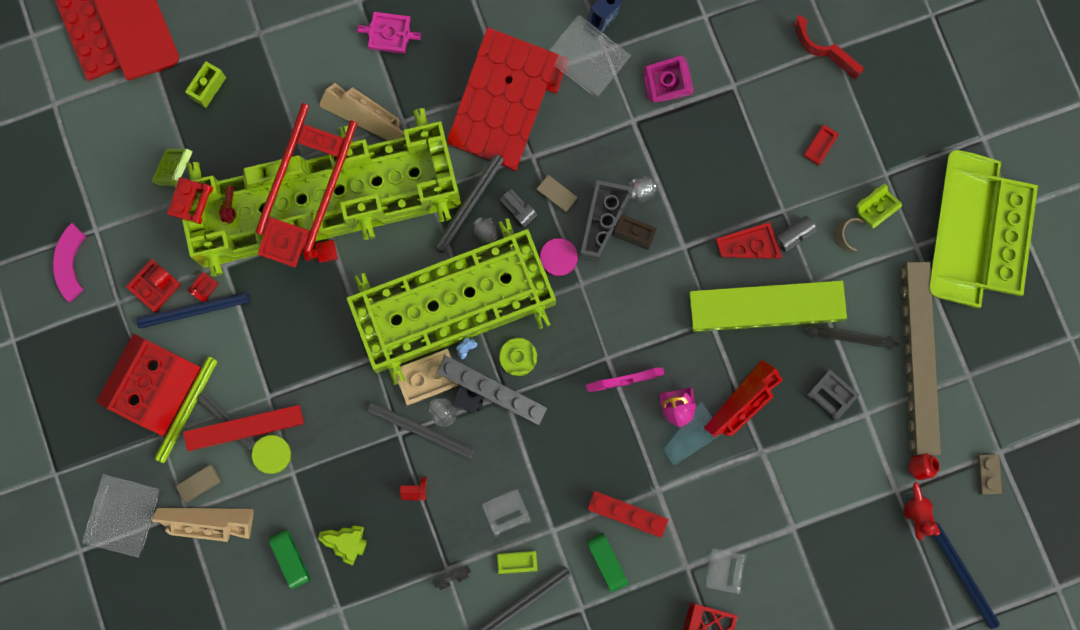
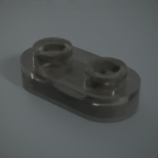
M466 565L433 580L432 583L435 588L445 589L451 586L450 581L457 579L460 582L469 578L470 568Z

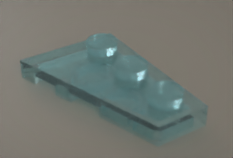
M702 402L696 407L695 414L690 423L681 427L663 449L674 466L722 435L718 434L716 437H713L704 429L712 419V416Z

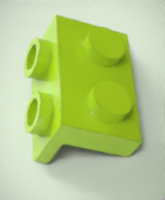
M886 184L875 188L868 197L861 199L856 205L857 216L864 220L872 229L902 207V203L888 191Z

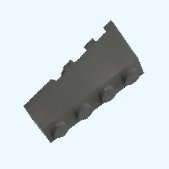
M600 180L596 181L580 258L599 262V257L634 189L633 187Z

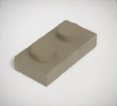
M978 455L980 494H1002L999 455Z

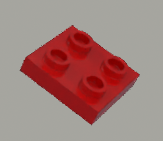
M151 259L126 288L156 313L182 284L156 261Z

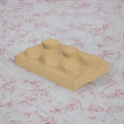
M448 349L400 367L406 381L402 382L398 374L396 376L407 406L460 386L436 374L443 357L446 355L451 358Z

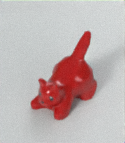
M914 482V498L904 505V515L907 519H913L915 536L918 540H922L924 535L931 536L934 534L938 536L940 530L932 515L933 505L930 499L922 496L919 484Z

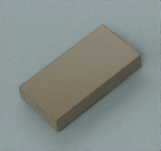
M549 175L537 188L540 194L565 213L569 211L578 199L577 196Z

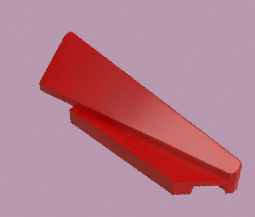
M761 360L704 429L713 437H716L718 434L733 436L774 397L770 390L783 381L777 369Z

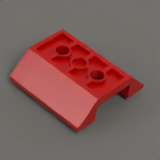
M133 333L96 402L116 414L165 437L201 367ZM156 360L158 368L151 371L149 364L151 361ZM138 395L139 403L132 406L130 403L131 397Z

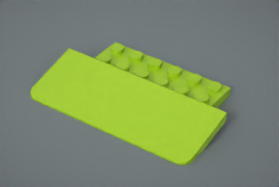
M954 150L948 155L929 285L930 292L934 297L978 309L981 308L983 289L1023 296L1038 185L999 177L1001 161L961 150Z

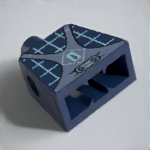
M598 0L590 8L586 26L601 36L619 14L622 0Z

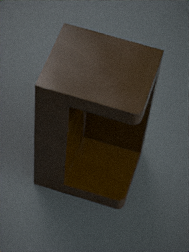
M621 214L614 231V237L649 250L657 228Z

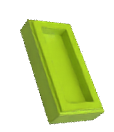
M536 551L497 554L498 574L538 571Z

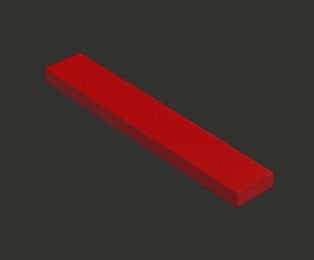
M300 405L184 431L183 434L187 452L304 425Z

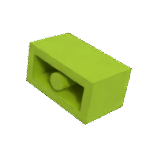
M205 61L185 93L191 100L206 108L225 81L226 76L222 70Z

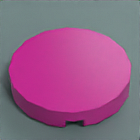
M555 238L543 246L540 260L548 274L563 276L575 269L578 253L570 241Z

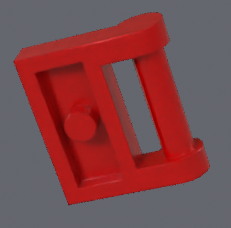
M179 177L167 214L201 225L203 220L201 217L206 202L214 187ZM200 190L202 192L194 215H190L197 192Z

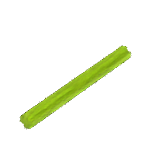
M209 356L206 358L155 456V460L161 463H165L198 400V395L202 393L217 364L216 359Z

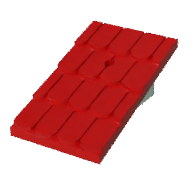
M487 27L448 136L447 145L490 162L494 155L498 154L504 159L501 166L517 171L559 54Z

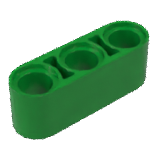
M288 529L269 537V543L289 587L294 589L309 582L310 576Z
M601 533L587 540L588 548L610 592L612 593L628 585L629 583L605 534Z

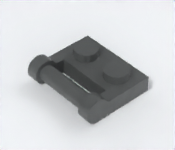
M828 370L806 396L810 399L813 398L832 415L831 418L837 421L857 399L859 394L833 371ZM822 389L841 407L837 410L817 392Z

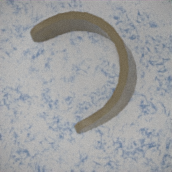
M858 218L844 220L836 226L834 239L842 249L857 252L856 248L851 247L846 242L844 231L849 222L863 224L864 220Z

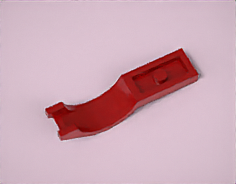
M799 15L794 23V27L803 48L814 56H828L856 80L864 70V67L836 44L824 47L814 44L806 33L807 20Z

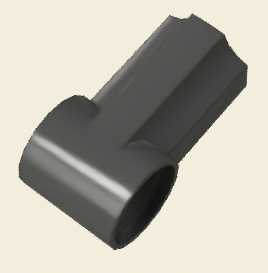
M512 189L506 192L500 199V202L512 213L513 218L522 228L538 216L535 210L528 203L525 204Z

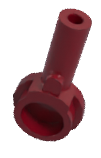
M226 186L225 201H223V205H221L219 210L221 221L227 224L233 223L236 218V211L232 208L234 190L232 186Z

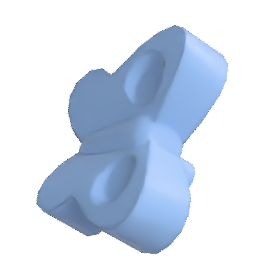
M468 337L463 342L460 341V345L456 347L457 355L464 359L469 349H474L477 346V342Z

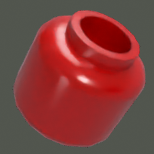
M928 453L915 455L911 458L910 464H908V471L917 480L934 478L939 471V462L936 457Z

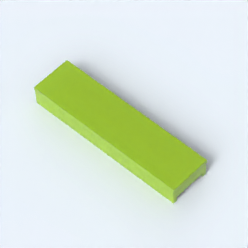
M843 281L690 291L689 293L692 332L842 322L847 319Z

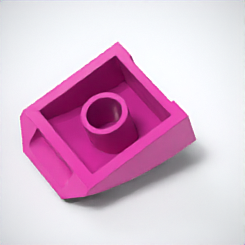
M682 55L645 67L643 79L647 98L651 102L667 101L693 94L694 88L689 66Z

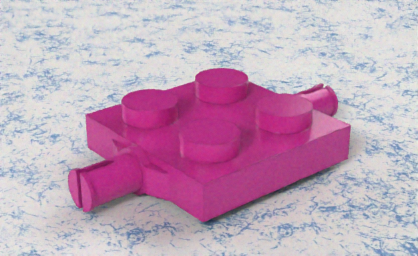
M373 12L370 25H358L357 29L358 33H367L369 35V50L405 54L409 39L421 40V33L410 32V16Z

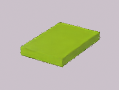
M166 149L151 183L160 186H175L178 183L179 177H182L193 151L189 149Z

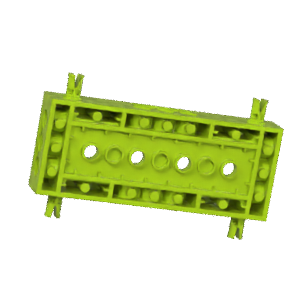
M506 219L507 229L502 221H500L498 225L503 234V239L374 288H370L366 273L361 274L363 283H361L356 275L354 279L360 293L347 297V301L373 370L376 373H380L389 369L393 384L397 385V374L402 382L406 381L400 368L401 364L456 344L467 337H474L531 314H534L539 329H543L541 319H543L547 327L551 324L544 309L555 306L556 298L529 230L526 229L514 234L509 219ZM503 274L511 276L512 279L508 284L501 282L500 278ZM467 288H473L475 295L468 298L464 295V291ZM432 301L439 304V308L434 312L428 309V304ZM399 315L402 317V323L397 326L393 325L391 322L392 318Z

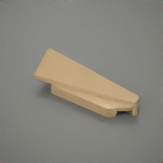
M334 83L325 90L319 104L321 108L349 122L350 120L358 122L357 126L388 141L403 137L404 131L399 128V118L353 87L346 92Z
M157 508L152 521L166 527L165 532L169 535L228 542L230 535L250 538L254 510Z

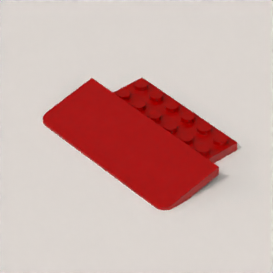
M55 0L88 81L122 68L126 80L130 81L167 69L179 61L178 51L156 0Z

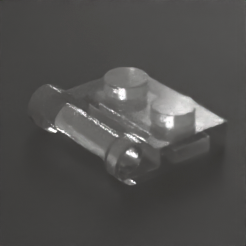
M518 489L482 504L495 537L501 535V532L522 523L527 524L531 522ZM518 510L521 511V516L498 526L496 525L495 520Z
M712 548L706 588L741 594V579L744 560H747V554ZM731 558L737 560L733 586H728Z

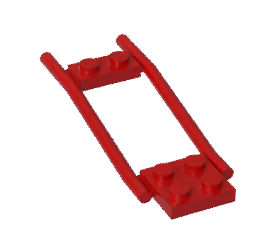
M305 103L301 104L292 134L255 231L257 234L264 235L258 255L292 267L297 266L302 249L309 252L312 251L358 123L350 120L344 138L305 125L303 123L309 105ZM296 143L337 157L310 231L269 217Z

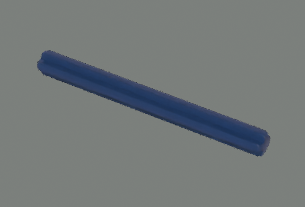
M247 292L138 317L136 323L138 328L141 329L250 302V297Z
M937 523L940 534L938 536L933 534V537L988 627L992 630L999 627L1000 622L942 527Z

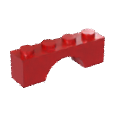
M596 491L593 492L587 508L588 511L662 538L669 520Z

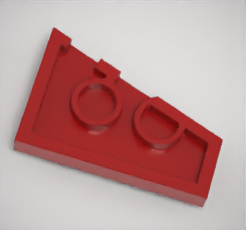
M770 222L715 239L721 258H782Z

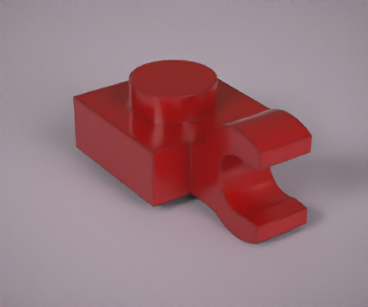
M334 240L316 243V249H312L311 252L303 251L305 261L318 258L319 263L338 260Z

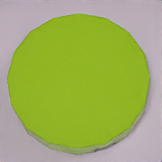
M514 338L508 340L501 348L499 361L506 373L512 376H523L534 369L537 363V352L528 340Z
M268 435L262 437L254 445L252 460L258 470L266 474H276L282 472L291 461L292 452L289 444L283 438Z

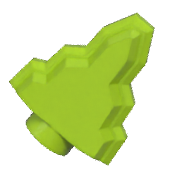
M355 525L351 529L342 528L339 531H322L318 536V539L325 546L333 548L335 555L342 557L343 562L350 565L354 564L357 555H363L367 540L362 539L364 527Z

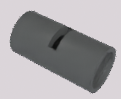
M805 216L775 236L780 249L783 252H787L799 244L800 241L817 232V228L811 218Z

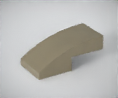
M210 465L177 485L176 488L184 502L188 503L222 481L214 466Z

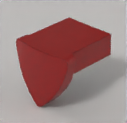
M202 272L187 290L197 299L205 302L208 301L207 298L219 284Z
M421 477L420 486H400L402 500L426 501L427 477Z

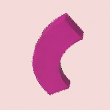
M73 223L61 235L53 259L56 284L63 297L69 303L84 290L76 278L73 262L77 250L86 236Z
M653 368L627 376L596 381L587 384L586 388L589 392L601 391L608 388L630 385L639 381H646L663 376L665 373L663 368Z

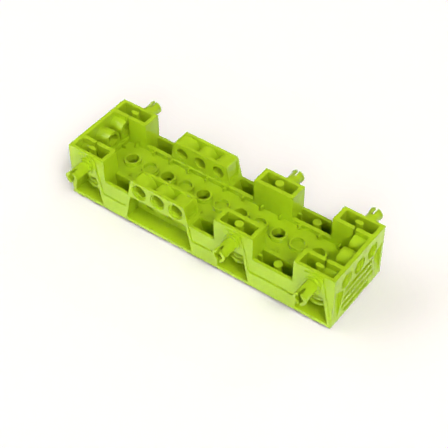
M419 108L421 116H419L418 109L413 111L417 127L403 130L405 137L368 145L366 139L355 142L352 140L335 188L338 186L344 187L345 191L342 195H336L333 191L315 242L357 231H362L363 240H369L367 232H369L371 239L376 237L373 230L374 227L432 213H438L439 222H444L443 213H445L446 221L450 220L449 209L461 207V201L442 122L428 124L425 109ZM338 128L340 137L344 138L343 128ZM331 154L306 160L299 155L291 157L269 217L310 231L337 157ZM282 159L244 168L242 176L218 181L213 175L202 178L199 162H193V165L191 163L187 164L191 181L214 187L206 202L201 217L203 218L201 225L182 220L190 257L203 268L209 267L210 276L214 277L217 274H223L221 264L258 255L264 236L255 233L261 216L260 206L266 203ZM411 169H418L420 171L419 175L411 177L409 175ZM379 177L382 179V184L380 186H373L372 180ZM226 186L234 187L232 208L236 211V218L231 224L222 222L219 216V210L221 205H223V201H225ZM200 190L197 192L190 215H194L202 192ZM301 195L307 196V201L304 204L297 203V199Z

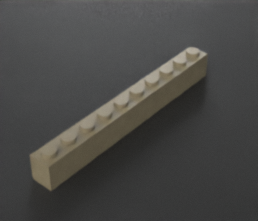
M907 262L900 269V278L903 279L901 297L904 298L902 316L905 317L903 335L906 336L904 354L907 355L905 373L908 374L906 392L909 393V401L907 402V411L910 413L908 430L911 432L909 450L912 451V456L926 453L936 456L941 455L933 304L932 293L929 289L931 268L930 262Z

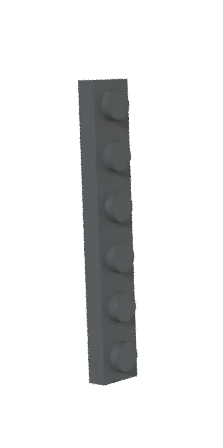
M446 355L436 371V374L536 425H540L547 410L545 406Z

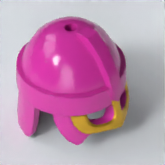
M693 387L660 393L662 414L674 426L683 427L693 419L696 410Z

